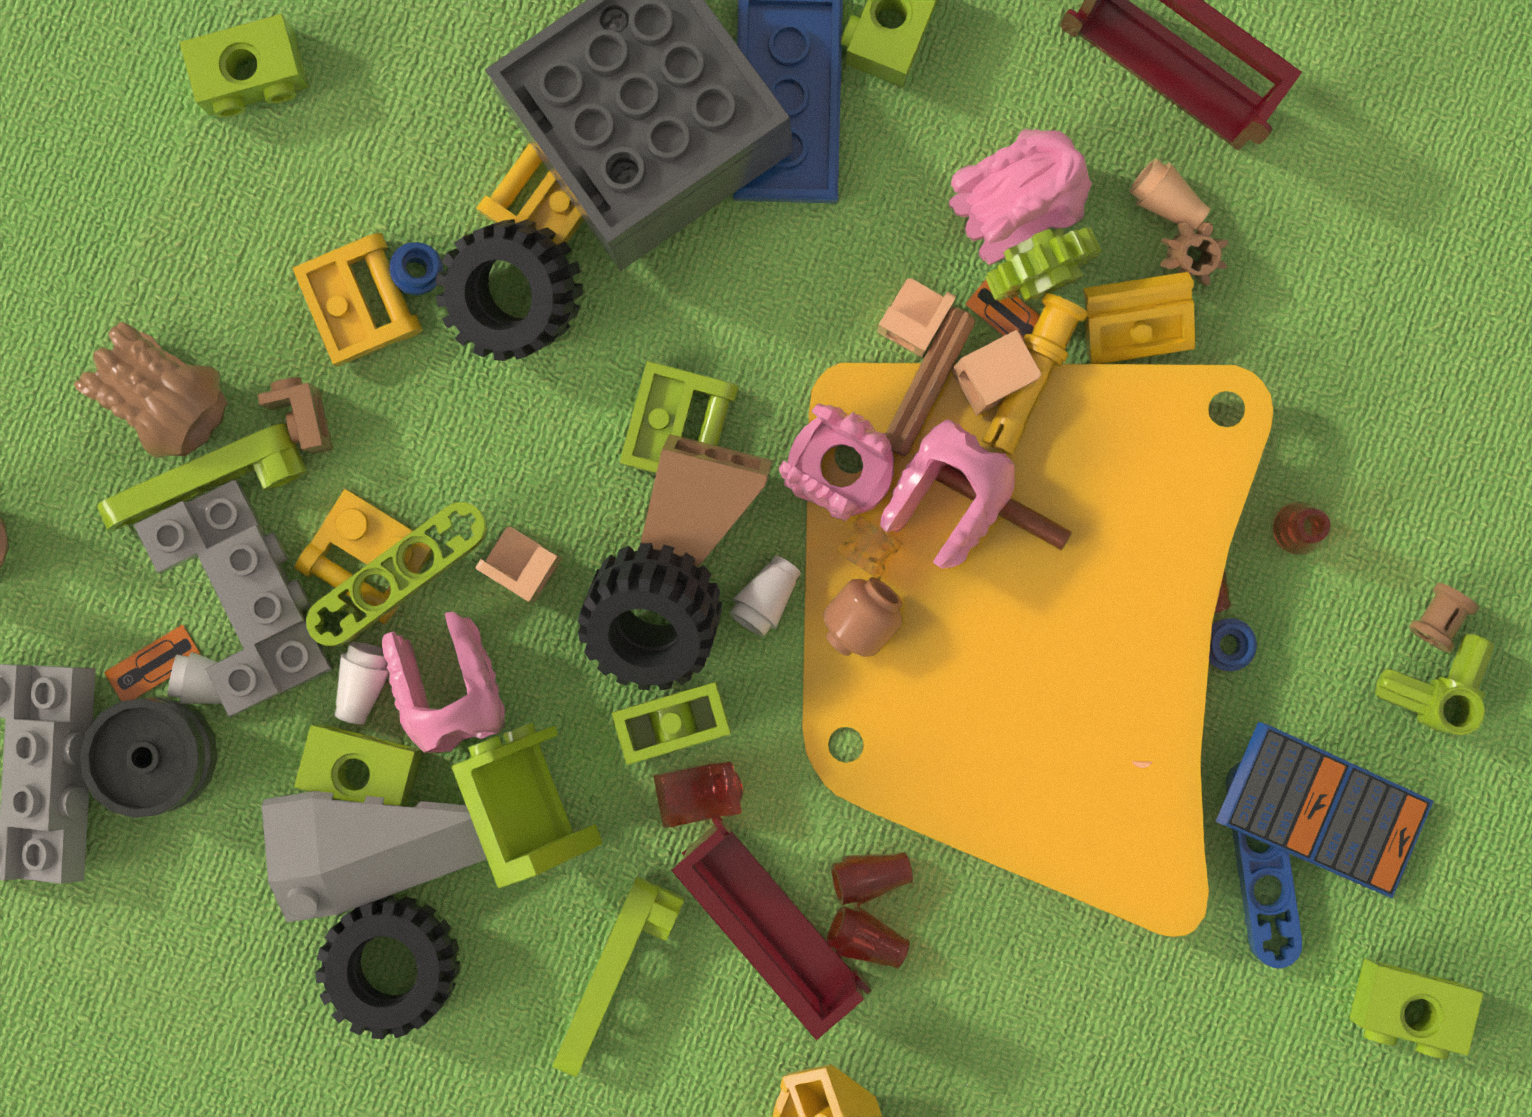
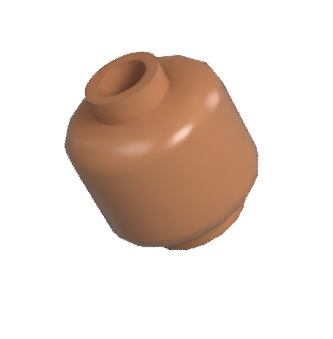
M871 577L868 581L864 579L850 580L827 605L823 613L825 625L829 630L826 634L828 642L838 652L846 656H850L852 653L863 657L874 656L901 627L902 615L899 609L902 607V602L886 583L877 578Z

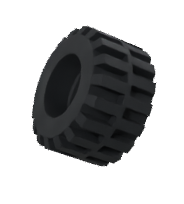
M510 219L474 230L473 233L463 236L454 243L457 248L447 252L442 260V263L448 269L437 274L436 284L444 286V292L436 295L438 307L446 306L449 315L442 318L447 329L454 325L460 333L455 339L462 346L472 342L475 344L473 353L481 357H485L493 352L494 360L506 361L513 356L518 360L553 343L556 338L565 334L571 327L568 321L577 317L581 307L575 304L574 300L583 295V284L574 283L573 276L580 273L581 270L578 261L569 264L565 255L572 250L567 243L562 242L556 245L552 241L556 235L554 231L548 227L536 230V222L523 220L515 223V219ZM496 260L506 261L515 265L528 279L532 291V303L525 318L508 315L494 302L489 290V275Z
M640 543L638 551H634L630 546L619 549L617 557L610 554L603 561L601 568L597 569L581 608L578 623L581 624L578 636L580 642L586 643L584 653L589 660L599 661L597 669L605 676L609 673L616 675V682L627 686L629 681L638 684L639 690L649 691L651 685H657L660 690L672 689L674 680L683 685L691 680L693 672L699 674L705 666L706 659L709 658L722 613V602L718 601L721 592L717 583H709L711 573L705 566L699 568L694 566L695 557L686 552L682 557L674 554L675 547L663 544L662 550L653 549L652 543ZM645 609L653 611L666 618L671 624L657 625L648 623L634 615L631 610Z
M394 895L387 896L353 909L340 918V921L331 927L325 938L328 940L325 945L319 948L316 959L322 961L321 968L315 971L316 983H324L325 991L320 994L323 1004L326 1005L332 1002L337 1010L331 1016L339 1024L344 1019L352 1023L349 1031L361 1035L365 1030L372 1032L371 1039H384L388 1034H394L395 1038L405 1036L412 1029L416 1028L418 1030L424 1026L451 996L456 986L454 979L460 970V961L455 959V953L459 950L457 939L451 940L447 933L451 929L450 925L445 919L440 922L434 916L437 910L428 904L421 907L416 905L417 899L405 896L399 900L395 899ZM379 936L391 937L401 941L411 950L417 963L418 973L416 983L410 991L402 995H388L376 990L369 984L362 971L361 956L364 946L371 939Z

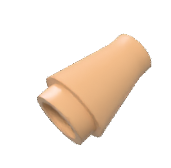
M1157 158L1152 160L1143 169L1129 190L1132 195L1138 198L1136 205L1177 225L1181 221L1187 222L1192 226L1193 230L1200 226L1210 211V207L1200 200L1170 162L1164 165Z

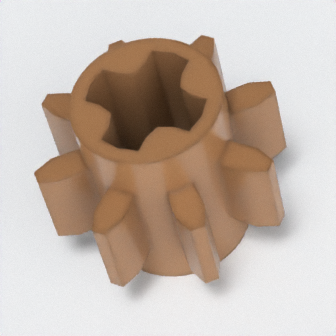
M1181 221L1178 223L1179 234L1173 239L1162 238L1161 240L1168 247V258L1160 262V266L1167 269L1176 268L1178 269L1177 273L1189 272L1191 277L1194 274L1199 284L1210 285L1209 274L1216 268L1226 269L1227 267L1221 261V249L1229 244L1228 240L1211 238L1210 235L1213 231V224L1202 222L1197 228L1196 233H1194L1189 223ZM1190 245L1195 246V249L1201 252L1198 261H1194L1190 256L1186 255Z

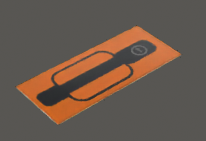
M986 280L965 303V305L1003 336L1018 330L1022 340L1025 334H1032L1040 317L1038 313L1017 296L1011 299L1008 297L1002 301H995Z
M182 624L104 673L121 701L134 700L170 678L177 654L188 657L191 652L201 654Z

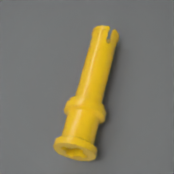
M1044 294L1042 303L1045 307L1032 334H1025L1023 338L1027 349L1041 372V376L1037 381L1003 398L986 435L981 440L997 450L1002 449V452L1009 455L1014 454L1016 444L1054 366H1061L1062 362L1066 361L1068 353L1065 349L1078 322L1085 321L1088 316V312L1082 307L1054 294Z

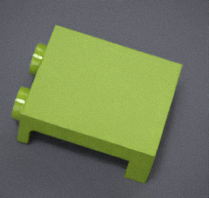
M532 722L504 733L506 745H502L499 736L493 737L468 747L472 758L451 766L498 888L539 875L603 844L596 824L572 831L540 748L541 742L559 735L555 725L536 732Z

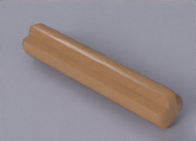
M952 307L946 314L885 433L886 437L890 440L893 452L902 456L907 455L975 325V318L968 312Z

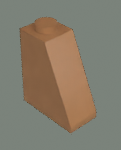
M669 434L661 451L641 543H652L653 549L662 550L663 544L675 547L674 554L682 557L686 552L695 557L693 565L698 568L765 487L773 460Z

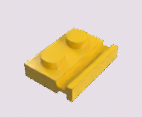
M1189 272L1083 288L1086 302L1085 310L1088 312L1085 320L1087 357L1090 363L1104 364L1195 349L1194 301L1192 299L1194 281Z

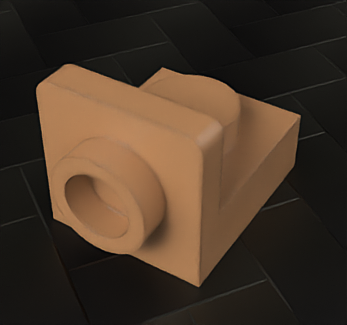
M293 377L272 382L270 384L271 391L257 395L259 405L269 410L292 406L293 412L286 414L287 427L292 442L294 444L300 443L301 450L315 454L333 449L321 393L318 387L310 383L303 384L301 377Z

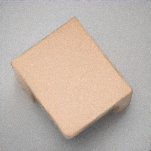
M909 278L903 284L891 307L889 306L876 332L922 358L955 301L956 296L947 291L943 297L914 279Z
M1018 330L962 357L952 369L976 416L995 407L1004 397L1037 381L1041 376V372Z
M507 527L487 559H480L475 569L526 601L535 603L562 558L513 527Z

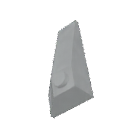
M321 791L264 799L262 804L268 883L286 922L338 915L487 859L466 805L420 801L415 808L384 805V797L366 796L364 803L333 800L334 793Z

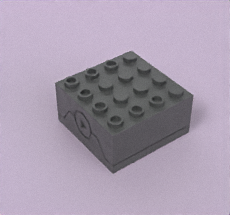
M586 0L485 69L508 114L534 148L547 169L552 173L557 183L620 271L794 152L790 117L704 0Z

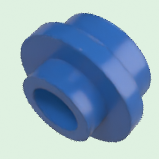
M420 242L402 245L395 251L390 262V275L393 282L399 289L412 295L426 294L436 288L437 274L443 271V263L439 254L429 245ZM411 263H418L424 267L425 275L418 278L413 277L407 272L406 266Z
M1233 618L1214 622L1211 629L1209 663L1224 671H1236L1247 666L1254 658L1257 649V641L1252 629L1245 622ZM1228 634L1232 635L1237 641V648L1230 655L1223 653L1220 648L1221 639Z

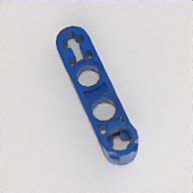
M1240 763L1233 766L1226 777V793L1230 789ZM1232 829L1251 951L1259 961L1272 968L1288 967L1299 958L1302 951V936L1289 853L1270 846L1263 852H1253L1247 845L1246 835ZM1273 875L1280 881L1281 895L1272 904H1260L1254 896L1256 881L1263 876ZM1285 911V919H1274L1278 934L1287 937L1288 944L1280 946V955L1275 956L1272 951L1263 948V941L1270 940L1272 936L1270 922L1265 919L1258 921L1257 915H1277Z

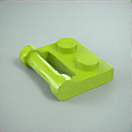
M647 361L619 463L656 474L661 451L669 434L683 437L694 392L709 396L697 441L718 446L729 402H735L739 386Z

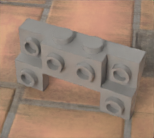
M233 480L188 503L181 501L134 524L157 573L162 574L199 557L244 648L205 668L229 717H233L257 704L333 670L322 645L310 636L306 628L307 615L305 610L312 607L311 602L298 579L292 582L289 581L281 563L288 560L287 554L275 532L266 535L239 481Z
M0 664V718H5L0 808V880L26 879L60 884L84 881L89 789L82 778L80 750L85 733L93 723L96 668Z

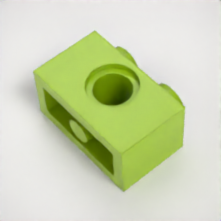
M867 0L861 17L851 15L840 43V45L848 48L845 65L904 87L938 0ZM894 10L903 17L904 23L898 28L888 29L878 23L876 16L881 11Z
M282 13L179 42L195 102L208 115L215 114L218 118L236 116L246 111V105L266 100L269 104L286 102L297 96L296 91L309 88L293 27ZM247 60L257 61V69L252 77L246 80H236V71L243 62Z
M717 681L611 713L626 765L723 737L732 732Z
M324 723L310 725L294 788L309 792L334 793L333 800L364 803L366 796L384 797V805L408 807L422 750ZM354 758L362 760L369 768V781L363 788L353 786L346 776L347 765Z
M1364 958L1349 1020L1365 1029L1364 1038L1381 1044L1396 1046L1397 1038L1416 1042L1415 1051L1435 1058L1447 1060L1449 1051L1468 1056L1483 992L1467 984ZM1421 999L1424 1005L1423 1015L1417 1022L1407 1024L1404 1018L1407 1005L1413 1000Z

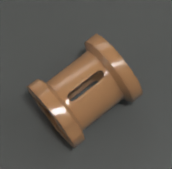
M1436 583L1433 588L1435 597L1420 620H1413L1408 628L1428 644L1444 652L1451 653L1455 647L1452 639L1467 616L1475 615L1479 606L1460 591L1446 584Z

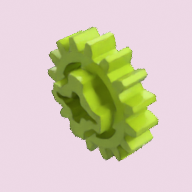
M1086 227L1079 231L1076 229L1066 235L1062 228L1053 231L1049 228L1005 250L1003 254L1006 262L999 264L998 268L988 272V276L985 279L995 301H1002L1008 297L1011 299L1022 294L1024 301L1033 298L1038 300L1043 298L1045 293L1052 294L1056 290L1082 278L1083 275L1079 267L1086 265L1087 261L1098 257V254L1102 251L1092 228Z

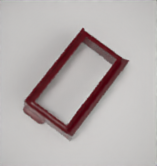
M1084 0L1079 12L1072 9L1067 10L1060 23L1061 28L1073 37L1081 36L1238 151L1248 140L1261 144L1271 134L1273 128L1266 121L1302 74V71L1204 0L1159 1L1274 83L1263 97L1129 0Z
M716 813L712 817V822L715 825L682 852L684 858L671 871L817 1041L864 1000L862 989L868 995L872 991L871 986L857 969L852 971L735 835L727 823Z

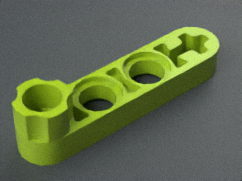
M281 423L259 430L100 502L97 508L107 531H114L140 522L181 501L185 502L254 470L264 491L289 484L306 474L307 470L296 445L291 440L287 424Z
M455 502L446 506L318 600L309 609L306 617V628L310 636L317 643L325 646H347L354 642L360 636V633L476 549L485 540L488 531L487 520L484 514L476 506L466 502ZM459 513L464 518L473 515L476 522L470 528L474 535L468 540L458 535L448 541L446 545L452 548L454 552L445 558L441 545L430 537L428 533L437 528L438 534L443 537L454 528V522L451 518L455 514ZM416 543L427 544L434 553L432 567L422 574L412 573L405 564L406 551ZM373 575L384 576L388 580L391 589L389 598L379 606L369 605L363 599L361 592L363 582ZM349 592L354 604L343 600L342 596ZM359 609L366 613L367 616L365 618L362 617ZM345 610L349 614L340 622V626L343 629L340 635L330 631L326 632L324 623L329 611L339 613Z
M636 877L552 1066L553 1068L577 1078L641 931L667 941L685 897L643 878Z

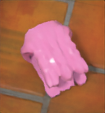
M1023 129L1018 133L1019 135L1012 145L999 149L996 153L983 159L976 165H968L959 169L952 176L951 186L954 188V192L958 194L950 199L949 206L954 209L956 216L970 217L965 227L966 235L973 242L984 239L985 242L978 254L988 265L1001 261L1005 258L1003 254L1005 250L1031 238L1034 234L1049 228L1059 229L1073 226L1084 217V205L1088 199L1092 182L1089 180L1084 156L1075 149L1072 140L1061 131Z
M818 403L811 411L817 418L806 425L797 435L789 452L788 463L782 461L779 471L782 478L785 479L784 486L790 488L796 497L825 507L830 512L831 517L842 519L845 522L851 516L874 509L886 496L894 475L895 459L891 450L890 440L886 437L885 433L875 431L869 420L860 414L857 415L855 412L848 416L840 407H834L833 405L825 406ZM846 445L853 447L861 455L863 470L861 477L853 485L840 488L830 485L822 474L821 463L823 456L832 447Z
M948 419L935 426L922 439L919 451L911 462L906 465V469L902 471V477L898 480V485L893 490V498H891V502L884 509L880 522L881 527L886 532L891 530L900 532L946 463L963 471L976 493V498L933 561L942 569L957 566L966 560L970 549L978 545L980 538L987 534L989 526L996 521L999 512L1010 500L1015 486V466L1012 460L1005 453H990L979 445L976 436L965 431L960 424Z
M447 612L445 617L466 684L467 695L441 710L430 709L410 640H404L402 635L397 636L394 631L384 634L382 639L383 654L388 662L387 669L390 673L389 683L392 685L391 692L393 697L396 698L395 706L400 711V723L410 739L424 753L451 752L463 740L472 737L483 739L489 735L498 734L505 726V707L499 697V685L495 681L496 674L493 671L491 660L481 644L478 627L470 617L462 618L455 612Z

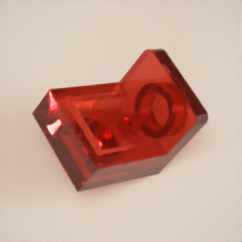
M731 761L707 763L653 775L663 827H675L710 819L716 813L720 817L741 814L742 783L740 777L734 771Z

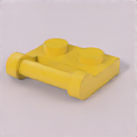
M529 143L489 198L485 195L476 209L493 223L515 219V223L523 220L536 222V230L548 227L556 233L552 240L556 245L562 242L567 243L584 219L550 171L517 216L507 210L542 162Z
M382 233L368 235L292 268L332 364L336 367L392 343L409 339L423 331L418 316L411 315L401 290L391 278L390 264L385 255L388 246ZM359 261H366L391 320V323L379 328L376 326L351 267L352 264Z
M344 489L311 543L299 556L295 564V570L308 578L315 575L336 588L353 574L325 557L333 544L363 563L369 564L414 530L353 492ZM416 543L410 546L405 554L407 568L412 573L419 574L432 554V549L424 543ZM364 581L361 592L363 599L369 605L379 606L389 598L391 589L389 585L387 590L382 593ZM347 592L345 595L351 598L350 593ZM398 606L378 621L385 625L391 619Z

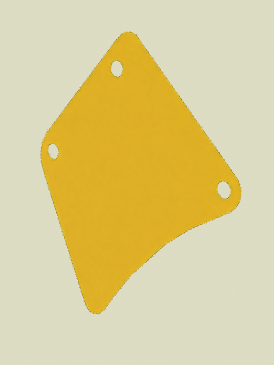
M839 363L828 368L817 379L811 390L808 424L817 418L811 411L820 403L825 406L833 405L834 407H840L848 416L852 412H855L857 415L860 414L869 420L875 431L886 433L921 363ZM1055 365L1016 444L1014 454H1006V456L1012 460L1015 466V486L1011 498L1070 530L1072 534L1061 551L998 515L996 521L989 526L987 534L980 538L978 545L970 549L964 562L951 568L942 569L933 561L973 502L972 500L934 480L913 515L900 532L893 530L886 532L881 527L880 522L884 509L891 502V498H893V490L898 485V480L902 477V471L906 469V465L911 462L919 451L922 439L943 421L948 419L960 424L965 431L976 436L979 445L990 453H1004L1002 449L997 450L981 441L983 436L986 435L1002 400L995 407L976 416L951 369L909 453L902 456L893 452L895 459L894 475L886 496L874 509L851 516L844 522L842 519L831 517L830 512L825 507L807 501L802 718L806 754L814 770L827 788L835 795L869 812L1159 935L1171 937L1186 936L1193 932L1205 917L1209 894L1204 849L1200 762L1212 622L1230 543L1272 427L1273 405L1271 394L1259 377L1253 372L1237 365ZM1220 392H1234L1244 402V417L1234 426H1219L1209 416V403ZM837 446L832 447L823 456L821 463L823 477L830 485L840 488L853 485L861 477L862 470L852 474L841 470L836 464L834 457ZM871 577L877 578L886 583L902 602V607L899 609L902 615L901 627L874 656L863 657L852 653L850 656L843 655L826 638L829 630L825 625L823 613L827 605L850 580L864 579L868 581ZM839 728H853L863 738V751L852 762L838 761L829 751V738ZM1131 761L1153 763L1146 768H1139Z

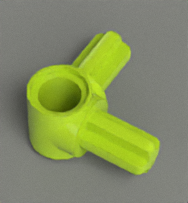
M1466 634L1462 638L1448 677L1436 678L1430 684L1395 670L1385 669L1377 680L1375 695L1379 699L1417 713V721L1436 732L1455 735L1470 734L1478 729L1484 720L1485 708L1483 700L1485 693L1478 689L1494 650V643L1475 634ZM1454 696L1461 703L1462 712L1458 721L1450 724L1444 717L1443 709L1446 701Z

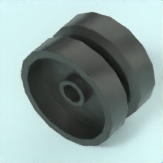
M169 697L121 701L98 715L87 729L80 750L82 778L92 796L111 812L132 818L155 816L174 811L197 799L211 782L218 760L216 738L205 717L189 704H180V700ZM153 754V761L149 764L147 759Z

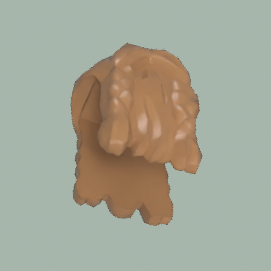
M119 322L117 326L112 327L108 335L114 348L110 350L100 347L97 351H94L93 360L97 371L95 373L90 371L83 372L80 380L74 382L75 388L85 396L98 401L103 408L111 410L117 418L126 420L131 427L136 429L145 451L155 458L187 456L205 444L212 431L222 424L225 406L228 404L220 388V372L211 366L186 365L177 357L162 350L152 336L139 332L125 322Z

